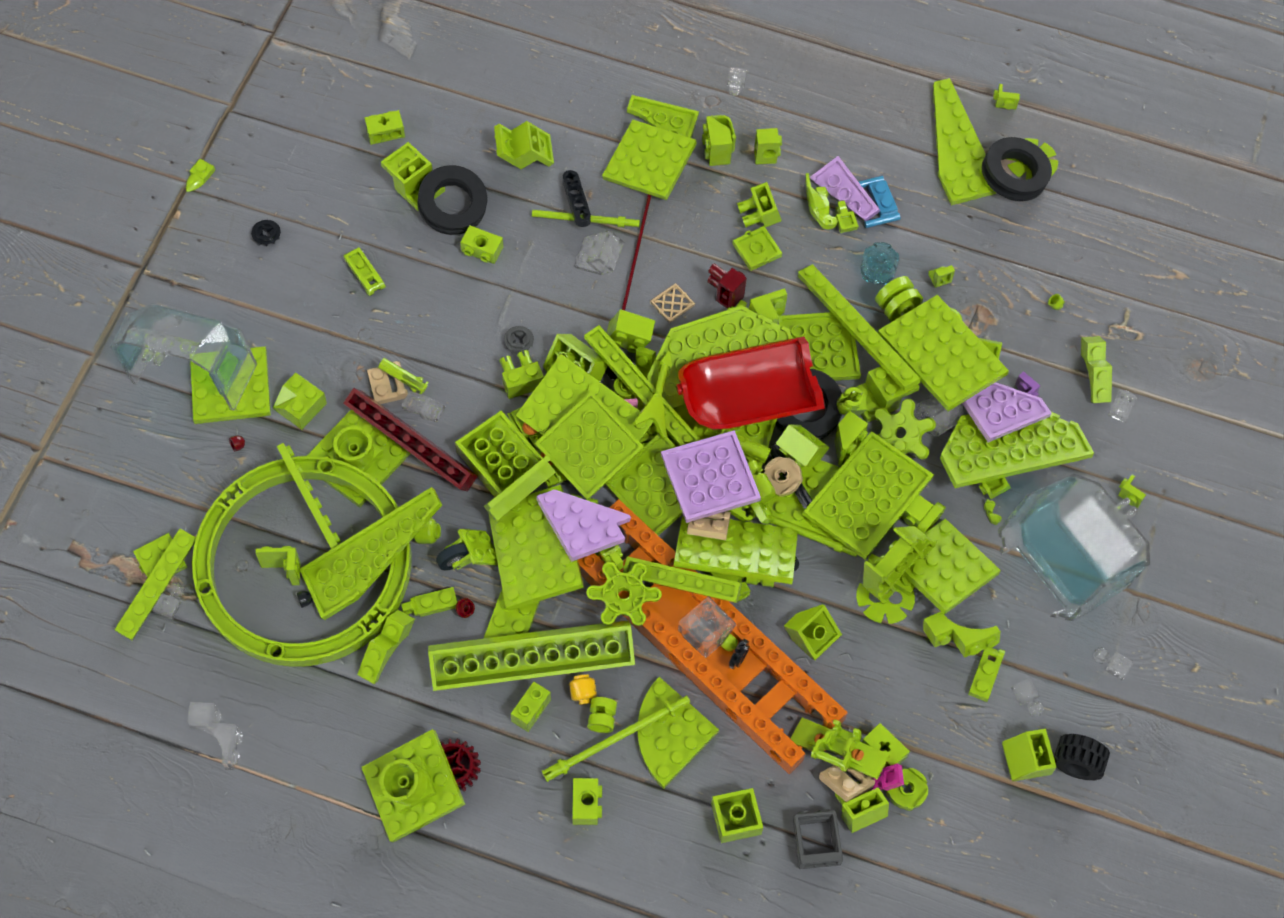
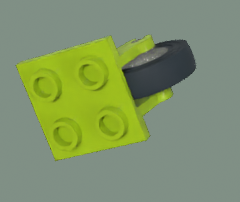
M459 529L457 532L460 538L446 546L436 557L438 566L444 571L456 568L458 570L470 563L498 566L496 552L490 541V536L486 531Z

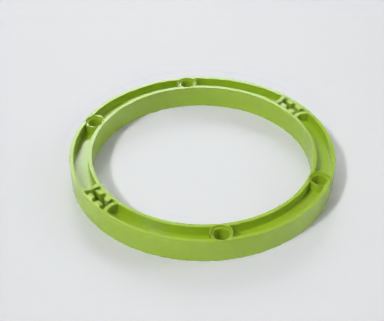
M292 457L295 464L299 462L304 471L301 474L303 479L324 480L345 486L364 497L374 506L381 517L398 508L394 499L377 480L353 465L327 457ZM279 459L247 472L228 486L214 501L207 511L196 536L192 559L193 580L200 604L217 631L237 649L253 658L275 665L290 667L320 665L345 657L362 648L383 630L387 617L398 610L410 579L412 563L411 543L409 542L392 561L387 582L372 608L358 622L339 634L315 642L282 643L265 639L248 631L228 614L220 601L214 578L215 555L225 527L245 503L268 488L295 481L284 460ZM331 467L330 471H323L324 468ZM204 588H211L208 593H202ZM275 651H282L280 656L273 657Z

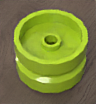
M902 276L887 283L877 293L875 301L884 310L890 322L921 305L923 297L917 289H914L911 280L907 276Z

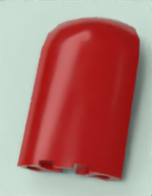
M804 336L706 356L685 364L678 371L679 384H676L678 395L683 396L689 414L700 425L711 429H729L825 409L822 389L818 384L816 376H812L810 371L813 364L809 343Z

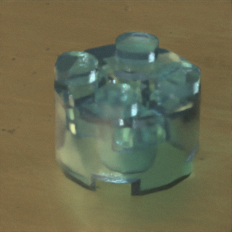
M875 242L872 246L865 249L860 267L863 279L866 282L887 284L895 277L899 264V253H896L891 248L892 245L885 242Z

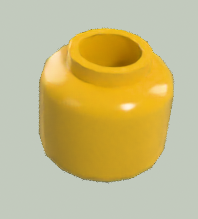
M589 674L574 676V680L569 682L571 699L578 701L579 705L590 704V699L597 696L595 679L591 678Z

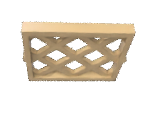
M676 283L650 301L659 314L669 323L695 306V303L689 298L687 293ZM675 289H678L682 295L675 294ZM665 296H671L672 301H665ZM674 297H681V302H674ZM683 298H686L690 303H683ZM656 303H662V308H659ZM671 304V309H664V305ZM680 305V310H673V306ZM664 312H670V317H667Z

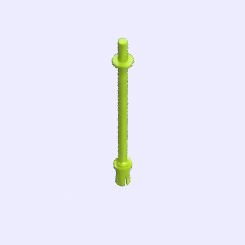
M686 695L671 704L666 700L664 701L666 707L567 760H557L558 763L542 770L546 781L549 782L563 773L564 775L567 774L570 767L668 714L675 717L674 711L690 703V699Z

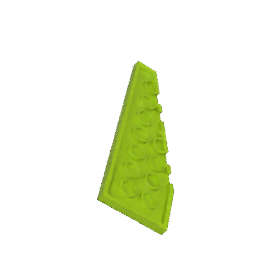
M948 78L934 82L933 98L935 104L938 177L951 206L997 194L984 179L982 163L986 154L951 79Z
M434 488L427 489L299 569L323 620L330 618L359 600L441 508L442 503Z

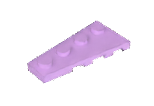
M839 156L810 177L818 186L826 187L828 193L838 201L845 200L847 208L864 221H868L880 212V209Z

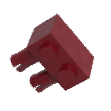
M713 263L708 270V273L711 275L707 282L717 289L716 301L727 309L732 306L735 307L744 298L747 278L741 271H737L733 267L726 272Z

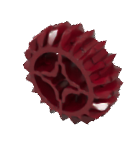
M449 738L446 745L441 741L440 743L445 755L454 753L450 757L446 756L449 765H457L456 768L453 767L451 770L454 777L461 776V778L456 779L458 787L465 792V785L472 787L473 783L471 780L477 781L478 776L476 774L481 772V769L477 767L481 765V761L477 759L479 754L478 752H473V746L467 748L468 742L466 741L460 745V739L458 738L455 743H452V740ZM463 755L470 762L468 770L461 764Z

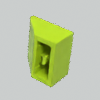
M706 116V124H703L702 143L706 145V149H704L705 159H708L709 166L728 165L731 163L733 144L730 129L711 116Z
M851 411L838 424L834 440L838 465L840 467L868 434V423Z
M1046 728L1027 731L1002 741L1012 782L1049 776L1057 768Z

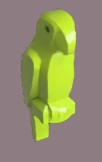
M806 173L805 184L810 213L823 229L835 228L838 219L836 216L833 217L829 214L830 206L827 199L829 193L826 187H816L813 189L809 173Z

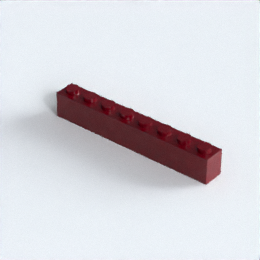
M353 388L343 404L460 490L468 492L477 479L478 475L363 391Z

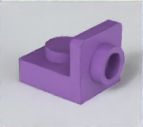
M1023 371L1018 376L1015 385L1019 391L1038 397L1040 385Z

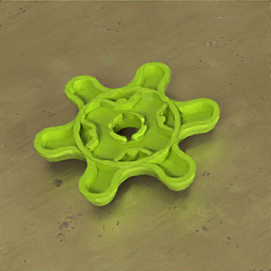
M912 399L903 400L901 409L896 414H890L887 409L882 407L876 409L874 416L882 425L881 432L877 434L879 437L904 454L913 453L922 460L929 456V449L922 443V436L926 432L933 431L936 427V422L930 417L922 420L916 419L914 416L915 402ZM904 428L906 435L903 438H898L896 435L897 429Z
M605 563L602 571L607 578L606 583L601 586H590L586 591L589 599L601 600L605 603L606 608L601 614V621L606 625H610L615 622L617 616L625 615L630 617L634 625H643L646 621V616L642 611V605L645 602H657L662 596L660 589L646 587L643 584L642 579L647 573L646 565L636 563L630 572L622 573L617 569L615 563ZM620 591H627L630 595L628 598L620 599L618 594Z

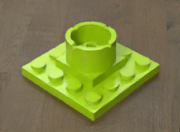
M350 410L307 456L327 457L343 461L366 472L382 485L411 453L353 410ZM326 467L323 471H330L331 467ZM324 481L359 508L367 501L360 494L345 486Z
M433 729L362 766L390 842L394 843L465 805L438 735Z

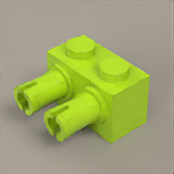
M767 182L750 188L753 194L752 197L737 203L741 214L754 208L758 209L756 212L742 217L746 228L759 222L764 223V226L768 227L782 221Z
M524 350V356L522 351L517 354L522 367L515 369L510 356H506V361L504 357L499 360L504 370L502 373L503 386L509 399L533 392L544 378L538 362L532 363L528 350Z
M879 788L871 791L868 790L847 802L835 793V797L842 805L841 818L851 833L888 817L889 802Z

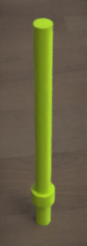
M532 210V217L574 221L572 213ZM591 215V223L612 224L624 228L625 226L639 227L640 220L626 219L623 216L615 218Z
M772 516L774 521L771 524L779 527H790L793 530H797L799 535L832 547L836 552H844L854 557L857 556L855 552L838 540H832Z

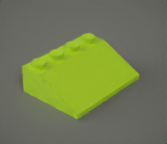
M499 411L455 442L456 453L478 475L479 480L494 497L542 459V456L502 411Z

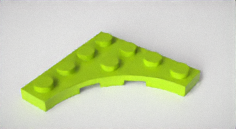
M635 95L631 96L627 107V113L640 117L650 125L692 138L699 117V111Z

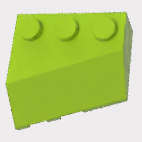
M557 334L543 364L546 372L550 370L562 354L601 382L608 365L596 351L572 334Z

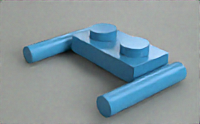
M883 176L859 181L863 188L868 187L874 203L880 209V212H878L879 218L864 221L866 228L901 219L900 214L897 212V205Z

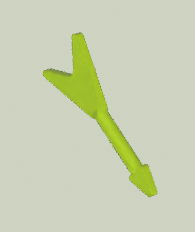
M669 351L665 353L659 362L661 368L655 394L633 422V425H637L648 419L653 420L662 439L667 437L662 393L668 368L672 366Z

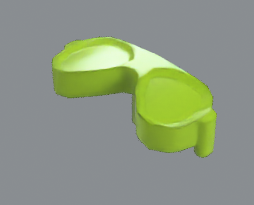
M987 499L984 509L989 521L997 525L1001 522L1002 517L993 513L996 504L994 501Z

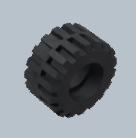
M1064 734L1059 739L1054 760L1056 767L1065 774L1082 780L1095 781L1102 779L1104 776L1110 752L1105 745L1091 737L1080 734Z

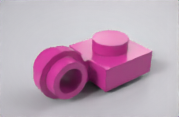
M897 763L883 768L878 779L872 778L875 780V784L870 791L876 788L888 791L903 786L902 766Z

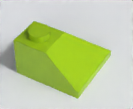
M823 604L795 614L784 625L792 641L813 660H816L842 635L826 606Z

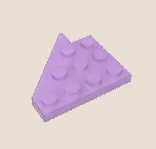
M996 382L962 403L987 442L1046 419L1052 414L1042 398Z
M552 490L537 496L536 500L571 562L624 543L625 537L618 526L630 522V515L558 490Z

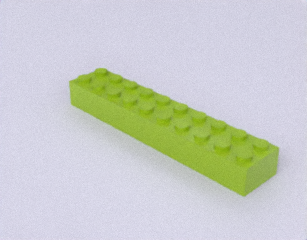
M629 620L617 621L610 625L601 623L428 646L433 691L635 665L632 630Z

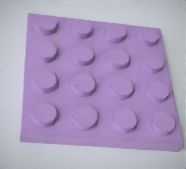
M735 430L661 451V457L686 523L761 500Z

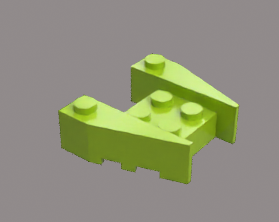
M915 526L895 527L893 531L900 539L892 542L887 554L878 558L875 567L867 561L864 562L863 587L883 604L897 590L894 584L918 557L923 560L935 546V543Z

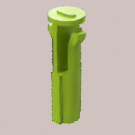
M383 358L378 366L382 371L409 386L413 392L419 390V395H422L428 387V381L422 383L423 377H416L386 358Z
M722 429L720 434L730 432V430ZM736 433L743 453L765 463L771 449Z

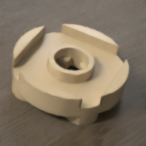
M774 458L764 469V474H767L776 495L780 497L795 492L803 481L800 466L791 458ZM780 472L783 474L787 472L785 480H778Z

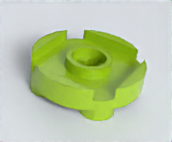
M914 768L902 769L904 785H911L912 793H905L902 786L886 791L887 796L895 806L907 811L921 806L928 796L927 780L920 771Z

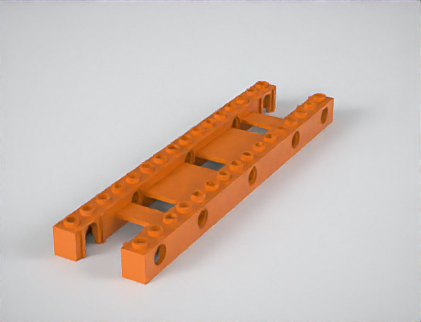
M618 499L609 507L631 516L630 522L619 525L624 532V542L630 544L635 549L628 557L671 567L674 566L676 552L623 502ZM594 553L578 559L581 576L591 586H601L606 583L607 578L602 571L605 563L601 560L600 555L597 556ZM680 568L692 572H697L696 570ZM654 584L650 588L656 587L660 589L662 596L657 602H645L642 605V611L646 616L645 623L636 626L632 623L629 616L623 615L788 774H791L803 762L806 753L802 750L801 746H797L783 732L782 728H778L770 720L786 703L794 698L805 709L806 713L809 712L811 714L815 709L824 719L822 726L831 730L835 726L833 724L834 719L840 721L841 724L846 719L848 712L729 601ZM620 591L618 595L620 599H625L630 594L627 591ZM703 618L712 619L721 628L696 650L683 637ZM729 634L737 639L738 644L741 640L746 639L749 641L750 646L744 661L739 668L736 667L734 670L729 667V661L735 650L726 651L721 647V644ZM764 670L766 673L769 672L778 683L754 705L741 691Z

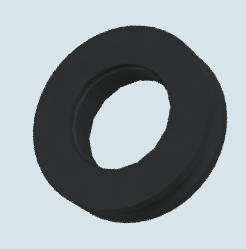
M1006 137L991 145L982 163V173L990 188L1002 197L1013 201H1029L1037 198L1043 192L1050 181L1052 167L1047 155L1036 144L1022 138ZM1011 158L1022 161L1031 170L1032 178L1019 180L1010 176L1003 169L1001 160Z
M456 165L441 166L427 174L420 185L418 194L419 213L426 224L440 233L449 235L466 233L469 225L476 227L483 219L488 200L487 191L482 180L471 170ZM445 186L460 187L468 193L471 199L470 207L458 215L447 214L436 206L434 201L435 193Z
M810 369L812 376H816L823 392L826 404L824 415L813 422L800 421L793 415L777 418L775 425L782 433L788 425H801L820 440L828 436L840 421L842 414L838 411L837 400L842 392L835 380L829 375L816 369Z

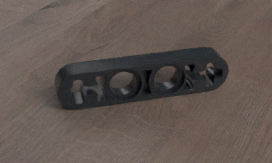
M568 170L563 173V186L572 215L577 226L586 227L591 223L589 206L578 173ZM578 190L579 193L572 194L570 193V191ZM576 203H582L583 206H582V207H576V206H574V204H576Z

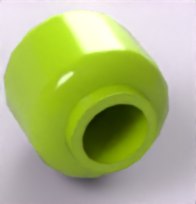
M431 518L414 537L416 543H435L441 536L440 524Z

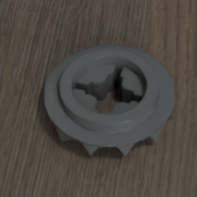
M524 326L512 327L505 333L504 343L506 348H509L512 352H523L533 346V333ZM516 338L522 339V343L516 342Z

